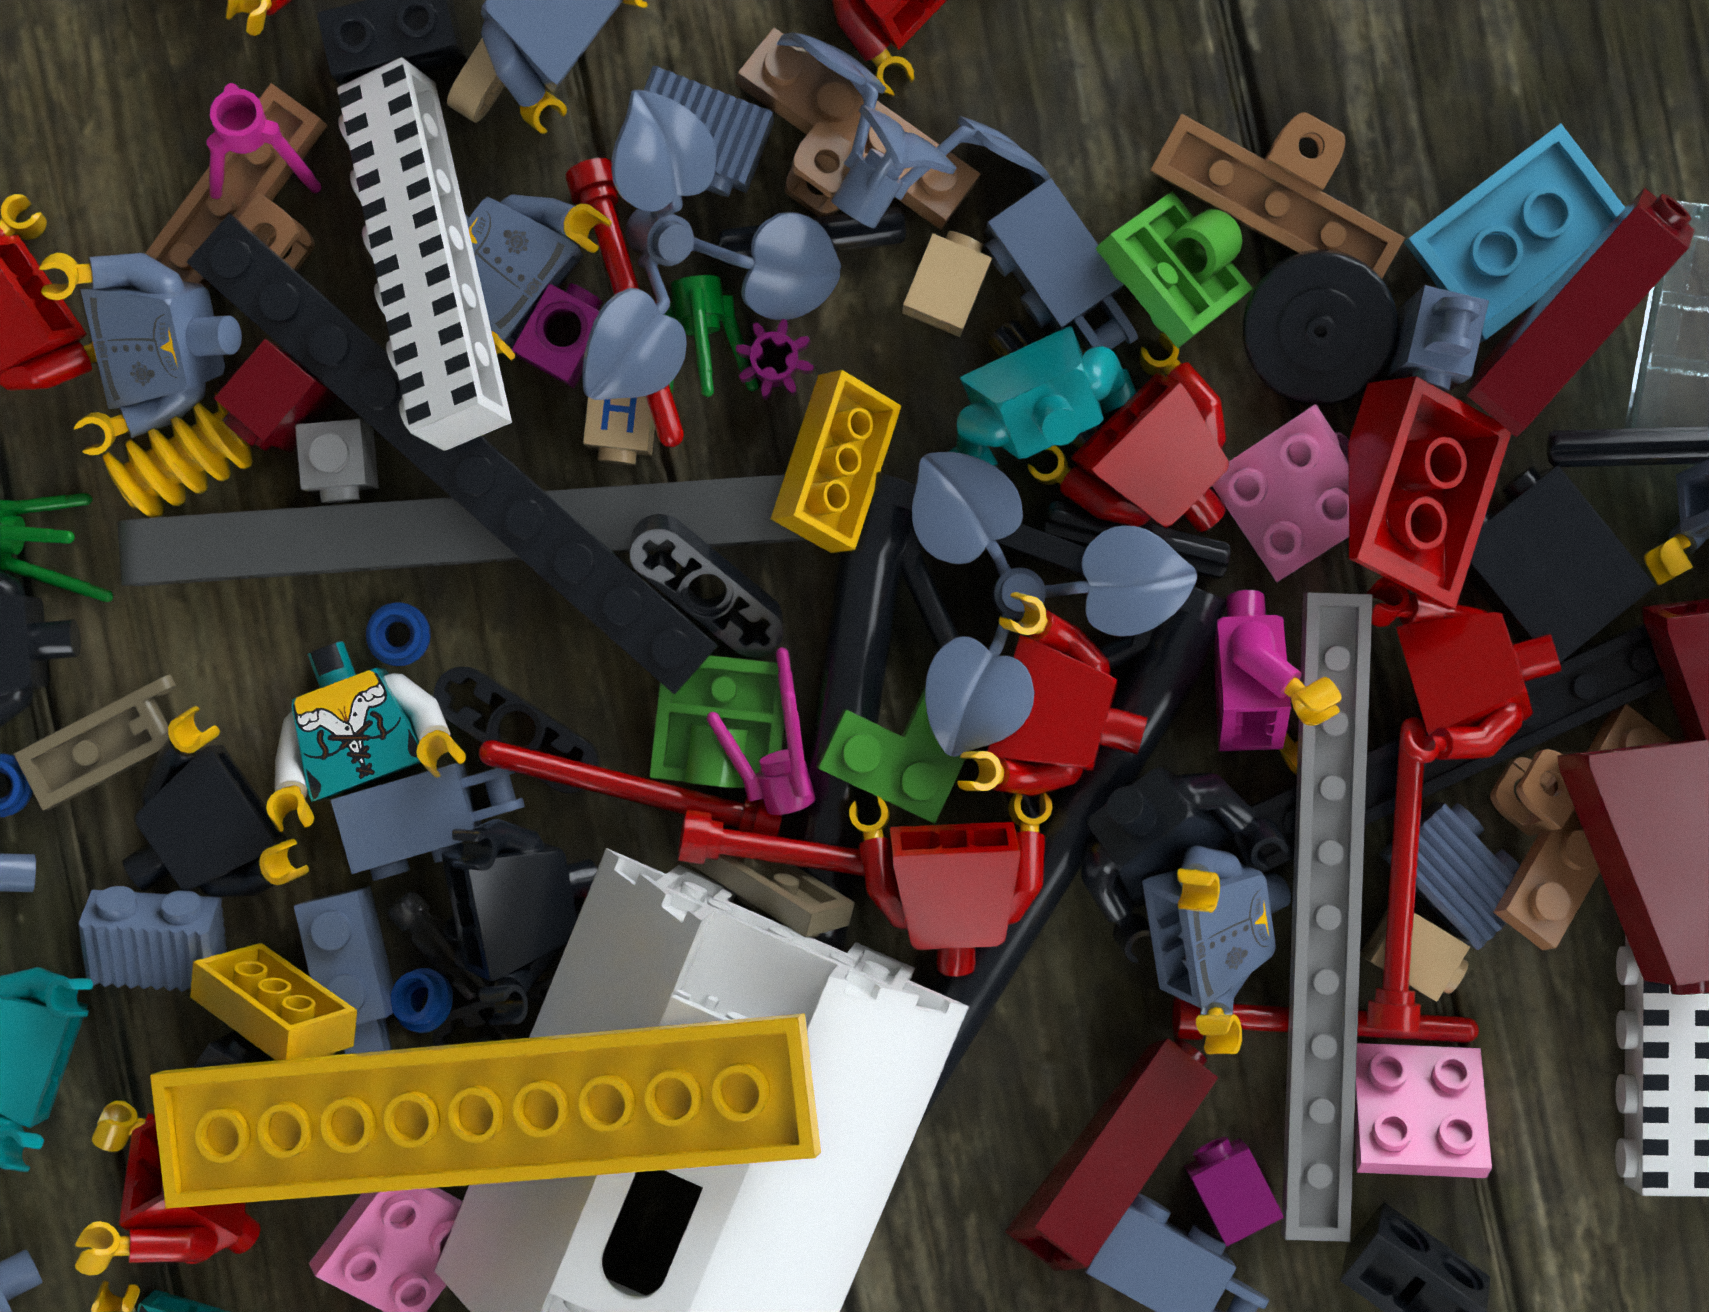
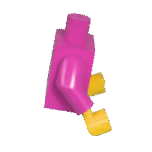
M1241 590L1233 592L1226 597L1227 617L1217 619L1214 642L1219 751L1279 749L1289 770L1297 775L1298 741L1293 742L1287 733L1291 728L1288 725L1291 702L1301 722L1314 726L1323 723L1340 712L1336 704L1341 701V693L1336 685L1327 677H1322L1305 687L1300 681L1301 672L1287 662L1283 617L1266 615L1265 596L1260 591Z

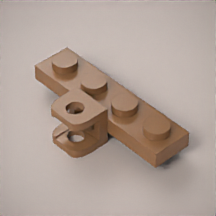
M773 28L739 70L735 84L806 134V137L800 143L795 153L792 167L785 182V193L816 216H830L840 210L831 200L850 171V168L844 165V162L852 150L861 115L858 110L863 105V98L851 81L825 66L803 47L777 45L783 33ZM876 102L875 110L886 114L898 122L905 132L914 133L935 147L939 146L937 142L882 103ZM870 126L863 156L866 157L871 148L885 154L887 150ZM951 152L946 157L957 168L953 175L930 169L911 185L902 200H899L940 230H942L975 186L980 176L978 171ZM913 167L905 168L898 179H901ZM806 181L824 194L816 195L808 189Z
M271 83L259 98L266 119L274 121L279 125L282 136L303 160L328 125ZM264 142L261 147L251 153L240 154L229 151L225 154L224 183L222 196L219 199H213L209 194V166L145 253L179 273L182 281L199 283L208 289L210 283L192 268L187 261L229 213L241 221L281 258L284 257L292 246L291 253L283 260L296 271H298L313 251L315 242L304 226L272 202L293 171L273 146Z
M1306 112L1296 115L1281 130L1265 159L1181 114L1149 173L1210 207L1226 212L1237 222L1295 254L1309 250H1334L1347 253L1365 262L1381 278H1383L1405 239L1402 235L1322 192L1343 155L1345 136L1341 131ZM1307 138L1315 142L1318 149L1316 158H1306L1301 154L1299 150L1300 139Z
M1624 704L1610 711L1587 752L1673 740L1628 704ZM1550 749L1535 753L1533 760L1525 757L1510 760L1490 793V799L1494 807L1504 818L1528 836L1538 834L1493 913L1541 950L1557 948L1600 873L1559 770L1557 756L1563 754ZM1518 779H1520V782L1516 785V792L1522 802L1514 794V784Z

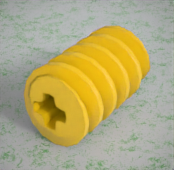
M200 402L193 406L196 424L189 426L177 416L171 418L174 436L169 439L157 429L149 430L148 435L151 449L147 451L142 449L132 439L125 441L129 461L124 464L109 451L103 454V460L108 473L124 499L133 509L140 510L150 518L160 517L164 512L163 499L173 506L184 504L186 500L185 486L198 494L205 492L208 488L207 473L218 481L227 480L231 474L228 459L242 469L252 465L253 459L250 444L239 437L222 421L229 412L217 402L218 411L212 414Z

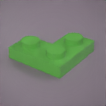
M924 688L902 736L843 709L816 768L935 824L965 759L960 758V755L955 757L947 755L939 745L929 723Z

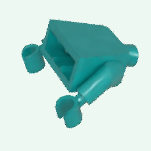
M1071 326L1066 327L959 377L970 405L966 406L958 415L956 446L949 452L974 456L993 466H997L998 463L989 447H1002L1016 458L1021 459L1028 458L1054 445L1062 446L1069 444L1079 433L1099 425L1104 420L1103 414H1111L1113 410L1122 407L1136 394L1129 371L1122 368L1116 354L1107 347H1093L1083 355L1073 328Z
M40 967L0 976L1 1169L28 1172L30 1166L26 1165L22 1158L24 1147L41 1149L44 1139L41 1135L24 1132L22 1126L31 1128L45 1121L50 1116L83 1018L87 1017L89 1013L86 1010L88 1004L77 1001L78 990L93 989V981L89 978L69 979Z

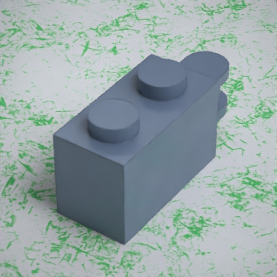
M1052 178L988 221L985 234L990 241L985 243L983 247L987 255L992 257L991 261L1004 277L1013 272L1025 289L1026 293L1020 297V301L1039 328L1042 329L1049 324L1056 333L1072 326L1088 350L1098 346L1107 347L1112 350L1124 340L1131 344L1138 339L1134 327L1113 298V296L1120 292L1124 284L1115 278L1107 262L1095 249L1098 246L1097 242ZM1100 306L1109 318V321L1093 331L1084 317Z
M1427 285L1423 286L1397 310L1399 324L1397 345L1392 359L1382 375L1381 381L1417 376L1448 393L1471 378L1489 300Z
M455 763L438 768L437 770L441 774L438 778L427 771L331 799L351 873L354 874L370 869L372 879L375 881L409 871L410 867L407 860L409 857L431 851L434 863L443 861L441 853L463 849V841L452 839V831L454 829L472 830L482 825V819L525 807L523 798L516 799L509 776L515 772L496 768L468 777L464 763ZM485 782L492 807L477 810L471 786Z
M371 886L311 899L295 905L294 910L310 977L357 1009L354 1046L344 1049L345 1054L392 1050L385 1018L393 1013L390 995L394 984Z
M1142 1194L1137 1195L1090 1265L1084 1268L1088 1275L1155 1312H1223L1215 1306L1225 1289L1235 1294L1226 1312H1256L1258 1307L1265 1309L1270 1301L1259 1291L1232 1277L1237 1267L1229 1255L1223 1252L1226 1245L1220 1237L1196 1224H1193L1188 1233L1168 1222L1167 1220L1171 1212L1161 1204Z

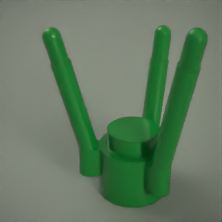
M698 275L680 278L671 282L672 302H670V306L664 315H668L680 322L686 335L694 336L701 393L705 397H711L714 393L708 334L720 330L719 321L723 323L739 370L742 372L744 369L752 366L751 361L736 353V346L745 345L735 318L733 296L722 295L720 277ZM757 378L750 382H745L749 391H756L759 387ZM674 379L669 383V386H670L672 395H673Z
M89 493L17 501L0 499V570L10 571L103 602H111L114 594L110 590L11 557V554H19L22 551L25 541L69 544L75 539V535L71 531L25 527L23 518L16 515L86 506L92 503V496Z

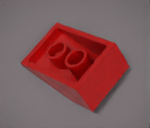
M1417 376L1368 383L1348 442L1349 559L1446 609H1456L1511 432L1495 419Z

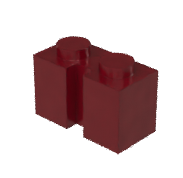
M266 338L214 397L218 403L229 411L222 421L244 441L252 446L256 444L266 452L273 445L290 453L297 446L295 425L317 423L338 398L335 393L291 354L282 348L280 349Z

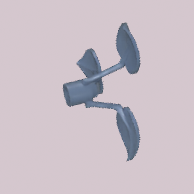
M786 33L777 42V45L803 47L825 66L849 79L863 98V105L858 110L861 115L852 150L844 162V165L850 168V171L831 200L839 209L862 224L875 228L894 197L902 200L909 187L930 169L953 175L957 168L946 155L960 143L985 146L996 154L1023 166L1031 176L1036 188L1050 179L1046 169L1034 157L1021 149L1012 139L987 125L959 116L956 121L961 127L937 147L914 133L905 132L898 122L886 114L875 110L878 92L883 94L886 87L857 59L835 46L804 34ZM870 126L887 150L885 154L871 148L867 156H863ZM913 167L901 179H898L905 168Z
M633 90L631 92L627 114L614 145L611 170L615 188L622 199L638 208L627 222L626 238L630 247L642 255L638 260V265L646 270L656 297V303L646 292L637 288H628L614 295L598 313L587 341L582 370L584 394L593 400L636 398L653 394L666 387L676 377L682 367L687 345L686 334L680 322L668 315H664L670 306V299L657 268L658 264L673 266L687 258L691 251H697L730 264L747 268L749 270L741 290L744 303L754 312L774 320L798 318L816 309L829 297L840 278L841 263L827 232L818 222L800 213H779L762 223L752 239V257L694 237L690 224L674 213L682 209V196L699 194L711 184L716 169L717 154L715 143L704 123L689 109L677 101L645 90Z
M929 453L920 460L918 480L912 504V523L920 544L936 559L951 564H964L974 561L986 547L995 564V569L1000 575L992 589V601L996 610L1002 615L1001 617L1021 620L1024 616V605L1020 600L1010 596L1013 592L1037 597L1043 604L1045 598L1088 593L1085 613L1088 622L1095 629L1114 636H1133L1149 631L1169 619L1182 607L1194 588L1197 580L1195 568L1161 537L1147 529L1136 526L1110 528L1101 532L1089 543L1084 551L1081 562L1082 571L1087 581L1044 586L1042 579L1034 571L1027 568L1011 569L996 541L1014 533L1021 525L1023 519L1022 502L1012 481L995 466L974 456L962 453ZM1000 624L997 627L989 650L973 638L958 637L944 645L935 655L929 666L925 685L927 715L935 738L943 751L949 756H959L963 752L1004 740L1015 733L1030 715L1035 694L1032 678L1028 669L1018 659L1010 656H1000L1009 630L1004 629Z

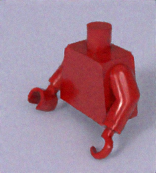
M1385 577L1377 580L1366 593L1372 594V598L1380 599L1386 603H1379L1373 607L1371 622L1373 625L1386 627L1396 617H1399L1400 622L1403 624L1396 627L1428 736L1424 739L1425 750L1415 744L1412 739V731H1405L1402 734L1401 743L1405 752L1417 762L1429 763L1435 759H1472L1494 756L1522 727V722L1533 714L1525 682L1562 671L1551 634L1512 645L1502 613H1487L1482 609L1457 604L1456 609H1446L1420 595L1408 594L1407 588Z

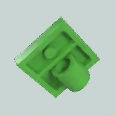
M1173 191L1111 233L1095 248L1107 262L1115 278L1126 285L1149 313L1153 324L1161 332L1165 333L1177 348L1185 344L1253 289L1231 262L1241 251L1243 241L1241 230L1236 221L1229 214L1218 209L1205 210L1194 217ZM1199 243L1203 245L1205 251L1202 250Z
M709 656L675 695L660 682L650 778L684 781L709 786L745 788L743 780L707 722V715L710 712H716L720 716L755 774L761 770L760 759L770 753L782 750L785 725L777 663Z

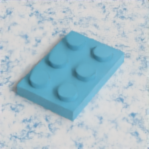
M1560 123L1413 234L1404 244L1439 289L1489 300L1480 339L1481 343L1537 302L1625 209V206Z

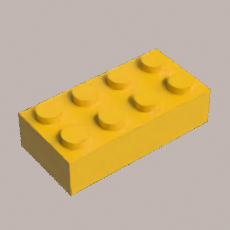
M844 370L818 375L770 519L830 553L855 550L874 493L876 474L881 472L901 405Z
M258 943L193 961L190 997L274 1060L331 1056L337 1051L354 1046L357 1009L264 944Z

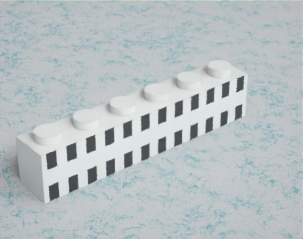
M401 57L337 88L342 110L338 123L342 136L350 148L354 170L350 173V180L354 192L361 201L366 226L362 229V237L368 252L373 257L378 283L374 286V293L380 309L385 314L390 336L386 346L387 354L391 365L398 374L403 399L399 402L400 415L411 434L446 451L512 423L436 83Z
M1625 935V946L1619 947L1616 958L1618 981L1621 985H1625V1010H1620L1616 1019L1617 1042L1620 1049H1625V1074H1620L1616 1081L1617 1107L1620 1113H1625V1138L1618 1139L1615 1150L1617 1172L1620 1177H1624V1185L1642 1196H1709V992L1693 995L1671 994L1669 984L1644 981Z

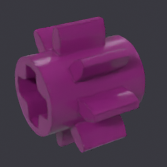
M782 319L778 324L777 332L765 333L760 324L754 323L753 330L757 339L752 347L742 344L737 345L735 349L738 355L750 359L752 365L741 372L739 375L742 383H745L757 377L763 383L761 387L762 397L766 400L771 396L773 387L785 386L789 394L792 396L797 395L796 385L793 381L797 373L813 374L814 371L812 364L808 361L799 360L798 353L807 349L811 344L809 337L803 336L793 341L787 336L788 323L786 319ZM773 345L777 352H784L788 349L791 353L785 358L787 370L780 374H777L772 367H766L761 370L758 366L765 361L763 349Z

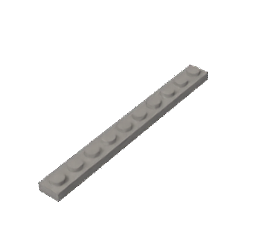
M1303 593L1300 668L1302 675L1300 681L1306 687L1322 677H1327L1340 691L1341 701L1336 704L1340 709L1337 715L1314 726L1306 725L1299 719L1282 1196V1214L1284 1218H1282L1281 1234L1285 1240L1350 1242L1372 594Z

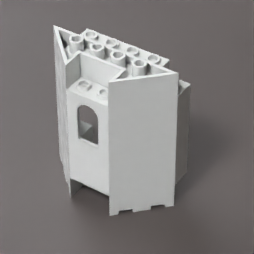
M606 848L529 1038L805 1013L821 1153L812 1159L665 1170L701 1186L703 1189L663 1284L655 1292L646 1296L606 1278L602 1266L604 1249L636 1172L469 1185L434 1272L470 1312H840L969 1006L910 981L915 970L914 967L857 942L846 953L814 938H805L789 927L733 903L736 893L715 880L680 865L665 874Z

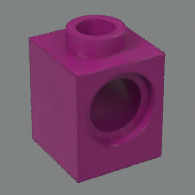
M549 283L512 350L523 361L574 389L582 376L587 341L603 301L576 284L570 283L566 291H563ZM567 315L578 318L581 321L582 329L575 343L566 347H558L551 344L549 329L557 318Z
M1227 1137L1212 1140L1195 1150L1193 1155L1196 1160L1184 1166L1218 1235L1226 1246L1284 1218L1249 1147L1241 1138L1229 1142Z

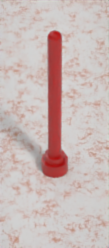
M593 158L572 166L566 172L565 179L574 204H589L612 221L610 227L600 223L594 226V230L614 295L628 288L639 289L614 209V206L618 203V191L615 188L612 177V160ZM668 384L660 391L647 395L646 399L659 441L666 447H676L682 442L684 431Z
M1411 717L1406 719L1400 727L1383 986L1376 988L1375 999L1368 1000L1366 1025L1373 1029L1395 1032H1419L1421 1005L1415 1003V991L1409 990L1424 763L1415 761L1405 752L1401 738L1405 731H1412V739L1415 744L1425 750L1424 739L1426 738L1427 730L1425 723L1421 719Z
M495 740L486 741L479 748V758L488 766L684 814L686 809L712 813V820L722 821L724 825L736 827L738 831L776 837L779 832L782 815L767 813L763 799L748 801V798L745 797L742 803Z
M685 810L677 861L704 865L705 859L718 860L719 854L864 876L859 849L723 828L724 822L712 820V813Z
M1174 996L1172 1008L1174 1038L1202 1040L1204 1035L1200 1034L1196 1027V1018L1200 1015V1008ZM1233 1004V1014L1239 1018L1242 1030L1288 1032L1289 1007ZM1358 1011V1037L1468 1043L1475 1040L1479 1034V1026L1472 1018L1420 1014L1419 1032L1378 1030L1366 1026L1367 1011Z

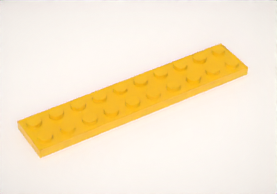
M805 1013L164 1070L150 1075L166 1209L812 1159L821 1153Z

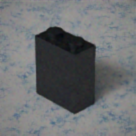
M1558 465L1542 470L1539 473L1531 466L1502 488V491L1508 498L1490 513L1486 512L1466 577L1494 612L1503 614L1507 628L1519 643L1551 634L1561 663L1656 585Z

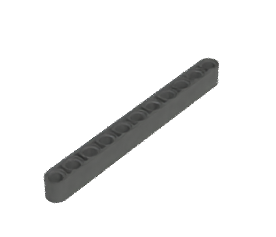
M785 475L545 491L615 554L630 553L631 535L634 527L643 518L654 514H665L678 519L711 547L807 541V539L770 519ZM452 497L117 521L122 586L166 585L522 560ZM649 540L648 552L671 550V541L669 540L659 545Z

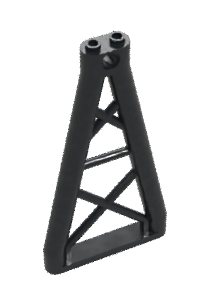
M880 472L876 474L874 493L856 549L840 552L808 767L816 800L808 807L802 809L798 840L859 849L862 832L852 824L849 817V809L852 803L856 801L858 819L863 824L868 792L816 768L843 709L878 724L900 572L907 583L938 652L944 645L959 637L920 553L922 545L915 534L912 523V504L916 485ZM1023 524L1011 535L996 540L1001 549L1086 580L1081 565L1086 547ZM1194 587L1182 607L1162 624L1141 634L1123 636L1098 648L1108 658L1111 670L1137 658L1115 693L1111 707L1148 717L1138 755L1100 745L1093 771L1083 770L1081 777L1075 784L1054 791L1050 798L1053 807L1051 815L1039 825V833L1045 836L1044 877L1041 891L1021 920L1008 925L1006 939L1003 944L997 947H975L976 967L972 973L958 977L941 973L936 983L927 987L930 990L969 1006L920 1125L1080 870L1087 845L1094 840L1086 825L1089 816L1107 804L1108 798L1114 790L1124 786H1131L1200 677L1215 638L1217 619L1223 616L1226 600ZM989 745L983 746V750L987 751ZM1003 792L1009 804L1014 794ZM1022 795L1020 805L1023 814L1029 818H1036L1040 810L1034 797ZM796 866L852 900L855 877L865 880L864 876ZM848 926L820 933L814 939L845 952Z

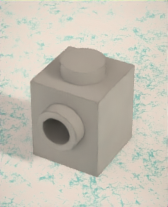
M361 419L295 425L302 490L315 495L320 494L321 503L332 504L359 501V491L379 489L374 428Z

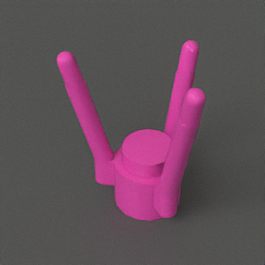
M234 83L227 84L224 92L215 98L210 108V118L215 132L206 141L210 151L209 194L211 198L219 199L222 196L225 154L229 151L240 154L251 153L261 147L264 142L273 146L311 192H320V182L282 136L279 125L274 121L266 119L260 100L253 93L245 89H239Z
M783 647L776 651L788 749L776 751L761 758L759 761L761 770L755 774L720 716L716 712H710L707 715V722L743 780L748 801L763 799L767 813L772 815L789 814L802 810L816 800L807 764L804 760L789 653Z

